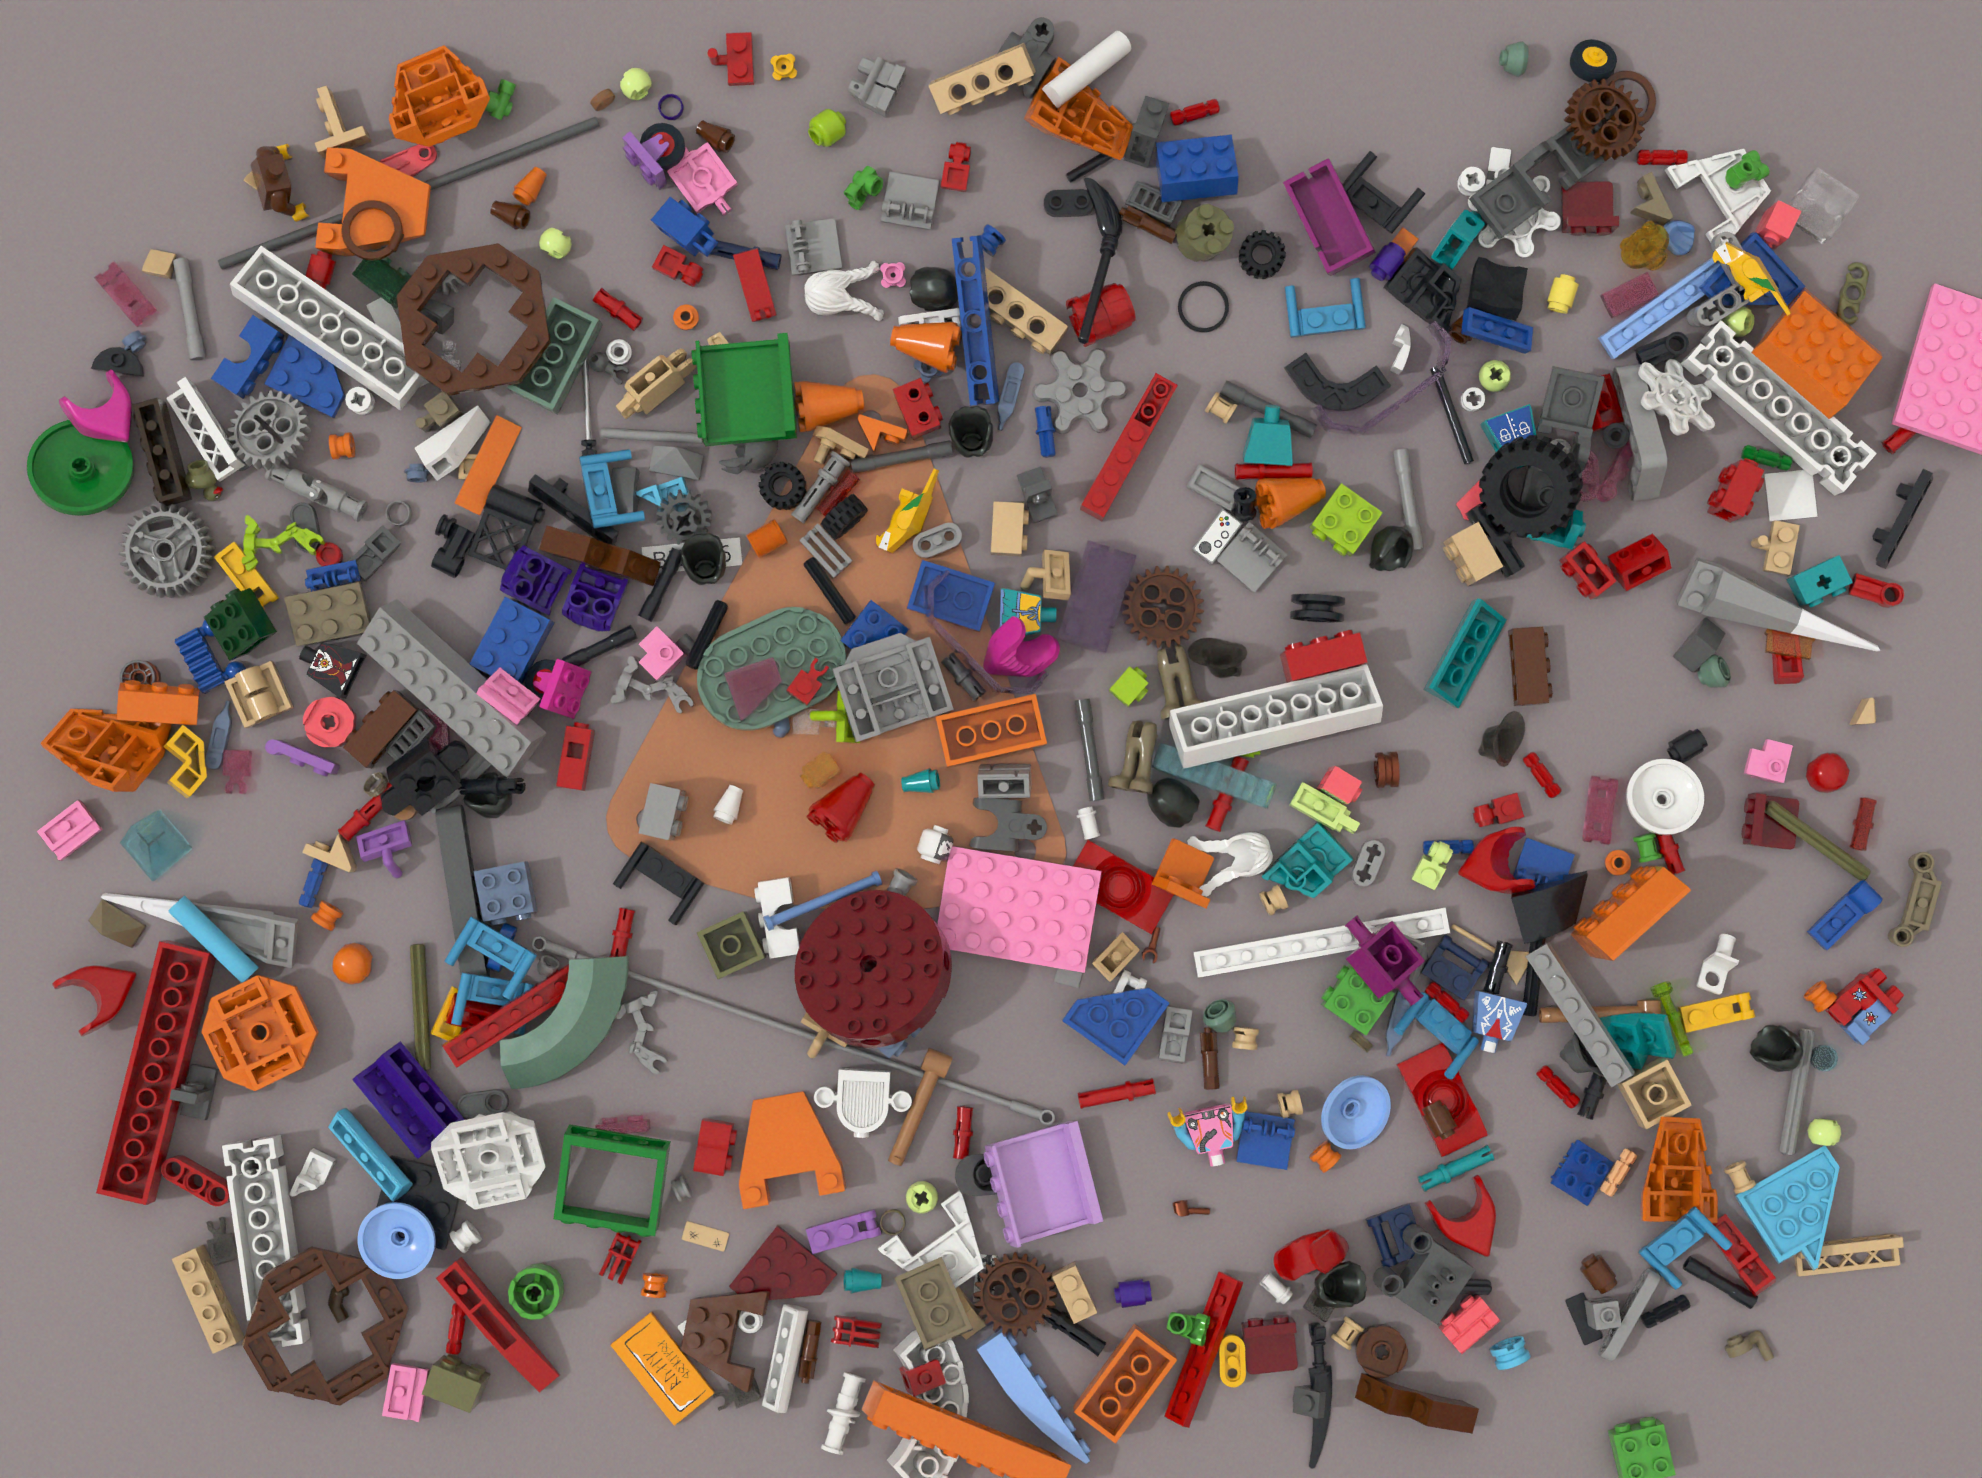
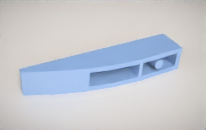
M1001 1328L998 1332L979 1343L977 1351L1018 1408L1049 1438L1087 1464L1090 1461L1088 1453L1091 1449L1083 1438L1079 1440L1074 1434L1076 1427L1069 1417L1064 1419L1059 1412L1062 1407L1055 1396L1049 1397L1044 1389L1047 1385L1040 1374L1035 1376L1031 1371L1030 1367L1033 1365L1025 1353L1020 1354L1015 1347L1018 1342L1009 1331L1008 1335L1004 1337Z

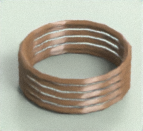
M610 89L602 90L592 98L590 104L595 111L602 110L613 102L615 95Z

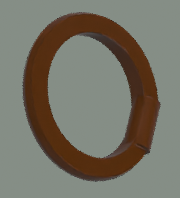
M1633 71L1613 73L1605 80L1607 85L1612 80L1616 82L1622 79H1629L1640 84L1645 90L1648 105L1642 116L1645 118V121L1640 124V126H1643L1650 120L1656 107V95L1651 83L1644 76ZM1610 112L1603 118L1605 122L1612 116Z
M375 200L364 201L353 206L345 215L341 228L343 241L349 251L361 259L371 261L384 259L393 252H396L404 237L402 222L397 212L388 204ZM367 209H378L385 212L391 217L394 224V233L388 245L376 252L361 250L353 243L350 236L352 220L358 213Z

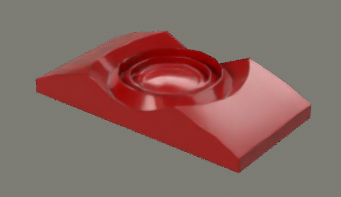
M1087 840L1073 865L1075 867L1102 871L1097 904L1151 935L1174 896L1152 885L1155 877Z
M1442 1042L1396 1065L1422 1118L1425 1115L1422 1109L1438 1100L1443 1105L1446 1104L1457 1124L1453 1128L1455 1134L1444 1140L1440 1136L1435 1138L1424 1120L1441 1157H1444L1488 1134L1478 1110L1464 1086L1459 1071L1452 1080L1444 1075L1453 1060Z

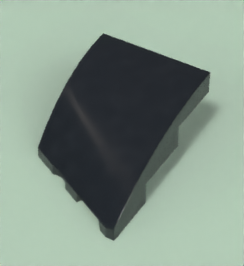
M1413 248L1383 288L1424 321L1444 334L1449 333L1451 329L1449 326L1451 315L1456 307V295L1459 292L1462 279L1445 263L1435 264L1419 248Z
M1587 871L1563 875V880L1538 884L1537 889L1511 895L1524 944L1553 936L1576 924L1588 877Z

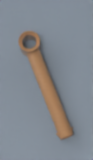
M1637 1000V1006H1594L1592 1008L1599 1018L1629 1013L1661 1014V1000ZM1558 1007L1539 1008L1540 1023L1568 1022Z
M928 1048L920 1068L925 1071L898 1134L896 1143L890 1153L889 1162L898 1166L903 1165L939 1077L945 1078L953 1057Z

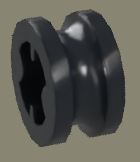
M443 514L437 524L435 535H444V538L447 539L454 524L457 523V519H448V515Z

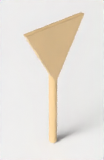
M1455 924L1451 926L1458 933L1489 951L1495 952L1493 946ZM1510 952L1507 967H1509L1508 973L1516 985L1527 968L1528 960L1525 956L1529 952Z

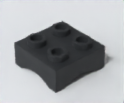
M1478 257L1473 267L1467 308L1471 307L1516 321L1522 310L1523 290L1528 268L1502 266L1486 258Z

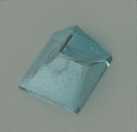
M161 810L155 811L132 825L120 841V844L152 881H155L192 849L191 845Z

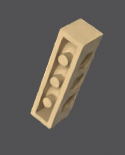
M1022 43L933 80L928 86L940 114L947 112L948 115L962 110L961 105L970 102L971 105H975L984 101V96L992 92L996 96L1008 91L1007 86L1016 82L1018 86L1032 81L1031 76L1035 74L1036 70L1025 43ZM1002 65L1010 66L1013 70V75L1010 77L1003 76L1000 72V67ZM977 76H987L990 84L986 87L980 86L977 82ZM957 84L963 85L966 89V95H956L954 86Z
M985 267L988 301L989 297L995 293L1003 297V301L1000 304H992L989 301L990 318L1000 325L1003 323L1007 324L1012 328L1010 332L1019 339L1023 340L1024 337L1032 342L1031 347L1040 354L1046 352L1051 355L1068 331V326ZM1014 308H1019L1023 311L1024 315L1020 319H1013L1009 312ZM1033 323H1040L1043 325L1044 331L1040 334H1035L1030 330V326Z
M205 1245L198 1246L173 1258L174 1266L212 1353L221 1351L244 1339L243 1332Z

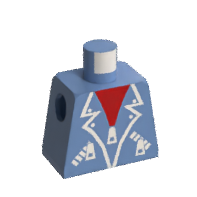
M1475 990L1472 1032L1484 1035L1480 1050L1496 1053L1499 1039L1511 1041L1527 1003Z

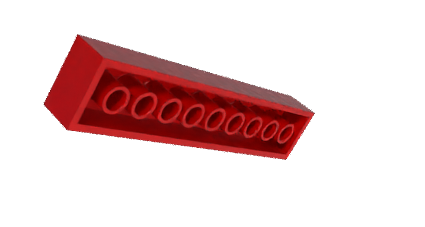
M170 940L159 941L96 1191L97 1194L143 1205L156 1201L162 1177L161 1166L167 1157L180 1101L170 1100V1094L172 1089L185 1084L216 958L207 949Z

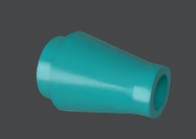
M931 768L901 778L903 792L934 793L935 790H940L939 773L937 770H931Z
M851 1268V1270H845L844 1291H850L852 1294L872 1289H881V1273H872L856 1268Z

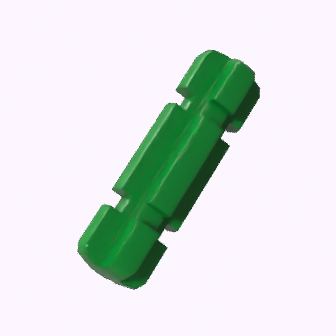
M1750 445L1744 446L1741 453L1742 459L1754 460L1759 464L1770 467L1777 466L1778 469L1785 471L1790 469L1793 460L1790 456H1779V453L1761 448L1756 450V447Z

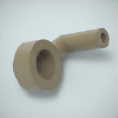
M1759 1330L1752 1332L1746 1337H1742L1741 1334L1735 1335L1727 1340L1728 1344L1724 1347L1729 1358H1734L1750 1351L1753 1348L1752 1345L1756 1343L1765 1361L1774 1358L1769 1345Z

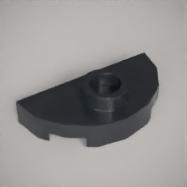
M112 347L100 352L94 359L91 369L107 372L112 369L115 373L144 377L143 366L138 357L131 351H125L121 347Z

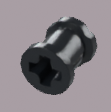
M1247 487L1237 489L1233 495L1236 502V507L1233 511L1234 516L1239 521L1253 520L1256 517V509L1254 508L1256 492Z

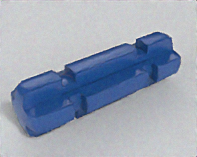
M1439 840L1450 845L1449 848L1453 850L1452 854H1459V852H1462V854L1472 853L1474 850L1473 840H1461V842L1459 840ZM1434 841L1423 842V853L1425 855H1428V851Z
M316 858L313 859L311 864L313 869L308 873L303 887L305 893L301 894L299 899L300 905L308 908L314 906L316 901L314 896L318 895L324 877L322 872H326L328 863Z

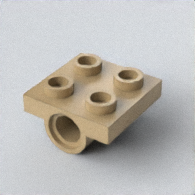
M274 661L250 667L237 673L235 677L224 681L244 728H250L294 708Z

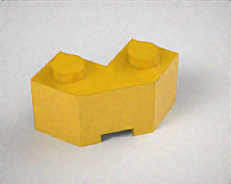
M182 725L163 747L183 762L167 783L185 798H189L207 778L203 740Z

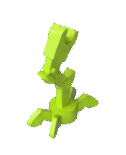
M246 515L245 524L248 527L245 530L243 540V552L246 556L242 557V564L245 565L247 571H251L259 563L254 555L257 553L258 548H271L274 552L282 554L279 547L292 538L311 555L317 554L315 549L311 547L312 543L319 542L324 545L325 542L320 535L307 528H298L296 522L288 525L286 530L275 538H258L257 535L261 529L253 518Z

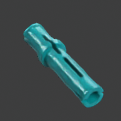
M1485 1145L1483 1148L1446 1165L1442 1163L1437 1166V1169L1418 1176L1419 1183L1430 1180V1182L1421 1186L1423 1191L1426 1192L1443 1182L1446 1184L1450 1183L1452 1178L1493 1161L1494 1156L1492 1153L1482 1157L1483 1154L1491 1151L1489 1146Z

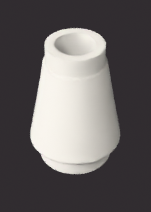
M729 785L714 808L715 814L713 817L723 823L732 825L733 821L737 820L743 790Z

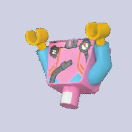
M1243 1096L1241 1103H1235V1098L1231 1097V1105L1226 1103L1183 1112L1181 1108H1178L1179 1114L1175 1117H1172L1170 1112L1167 1113L1177 1138L1188 1149L1196 1150L1197 1154L1208 1153L1210 1166L1225 1164L1223 1149L1233 1147V1142L1239 1139L1244 1125L1247 1102L1245 1096Z

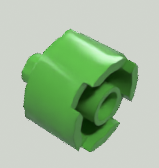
M542 1263L531 1264L522 1269L511 1281L508 1290L509 1303L523 1318L530 1320L542 1319L552 1313L562 1301L564 1283L557 1269ZM535 1286L541 1290L539 1296H535V1292L531 1291Z

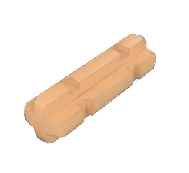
M1629 1149L1623 1150L1619 1156L1621 1157L1620 1161H1616L1607 1176L1609 1179L1607 1182L1604 1181L1600 1187V1190L1610 1197L1614 1196L1618 1189L1616 1188L1617 1185L1622 1183L1630 1170L1629 1165H1633L1637 1158V1155Z

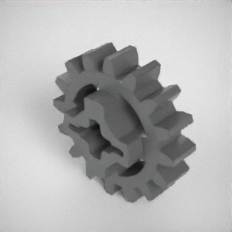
M679 489L677 496H674L671 492L668 493L669 501L661 500L660 505L662 508H657V515L661 517L657 518L656 523L657 525H663L660 528L661 534L668 532V541L674 537L677 538V544L680 545L682 540L690 539L695 534L708 533L706 527L711 526L712 520L709 517H711L712 511L705 510L708 507V501L700 502L701 494L693 497L692 491L688 490L687 494L683 495L681 489ZM697 509L701 514V521L695 516ZM689 512V517L679 522L680 516L683 517ZM667 513L669 514V517L673 519L672 525H670L668 522Z

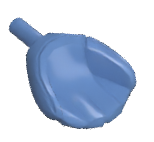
M1673 220L1666 223L1663 227L1648 221L1646 227L1660 232L1659 238L1672 254L1677 256L1685 255L1693 247L1695 228L1692 224L1682 220Z

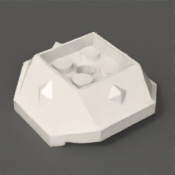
M511 1111L486 1116L478 1114L472 1119L450 1123L431 1142V1150L443 1189L455 1197L466 1201V1204L475 1210L526 1199L532 1190V1186L546 1167L534 1121L522 1118Z

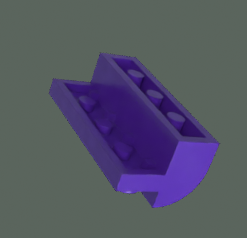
M401 1041L383 1053L373 1064L352 1079L417 1159L431 1149V1142L450 1123L465 1120Z

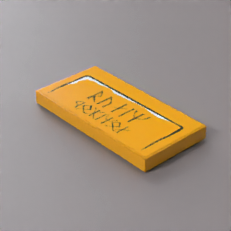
M652 1311L611 1343L614 1351L674 1426L715 1393L710 1384L687 1355L681 1351L679 1345Z

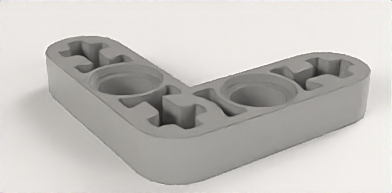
M1730 232L1716 234L1711 241L1713 252L1721 244L1720 238L1723 240L1728 239L1730 244L1742 249L1735 235ZM1719 262L1732 285L1695 308L1693 318L1700 326L1713 325L1750 302L1748 299H1744V294L1739 295L1738 292L1744 288L1734 279L1727 264ZM1725 294L1731 295L1734 299V304L1729 309L1722 305V298ZM1716 307L1719 310L1709 315L1710 320L1701 318V315L1704 313L1702 309L1706 311Z

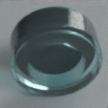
M1819 1045L1812 1050L1810 1062L1817 1070L1830 1071L1837 1065L1838 1055L1832 1047Z

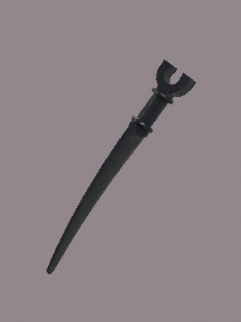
M1318 1322L1309 1324V1333L1312 1339L1311 1345L1314 1350L1312 1365L1315 1367L1308 1368L1311 1388L1325 1391L1326 1397L1324 1418H1313L1312 1447L1309 1461L1311 1469L1316 1467L1328 1429L1332 1401L1331 1365L1325 1366L1327 1362L1324 1360L1326 1327L1320 1326Z

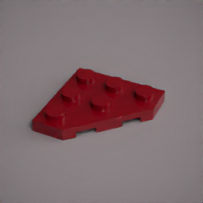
M777 1225L729 1287L737 1294L770 1291L769 1300L815 1296L823 1293L835 1278L837 1272Z

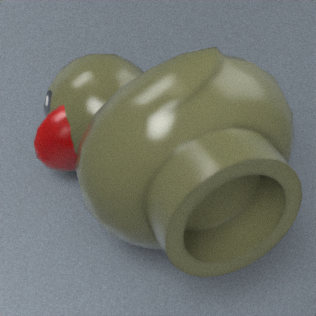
M197 460L188 464V472L185 476L187 486L192 489L204 488L203 495L205 499L217 501L221 496L223 488L215 485L217 479L214 472L209 468L208 462L206 460Z

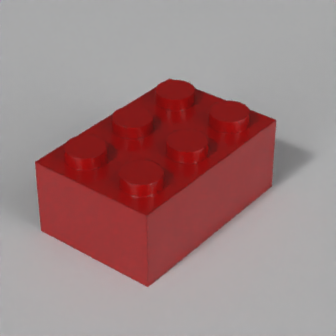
M1352 630L1339 632L1334 635L1335 639L1328 640L1327 636L1318 637L1309 641L1310 645L1303 646L1302 642L1287 645L1285 651L1280 654L1286 682L1289 683L1367 663L1360 632L1353 634Z

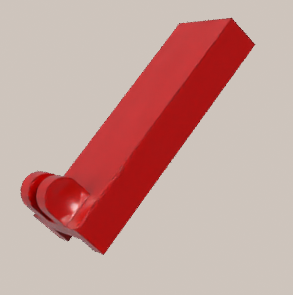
M758 248L733 254L752 322L776 316V310Z

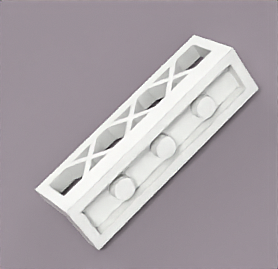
M184 377L177 382L181 389L166 399L204 460L208 462V466L214 472L216 479L220 482L245 466V464L231 449L232 444L228 441V436L196 385ZM186 396L190 403L189 410L180 409L176 401ZM193 415L198 416L203 423L202 430H196L191 427ZM206 436H211L216 444L214 451L204 448ZM219 456L224 457L228 465H230L222 472H219L216 467Z

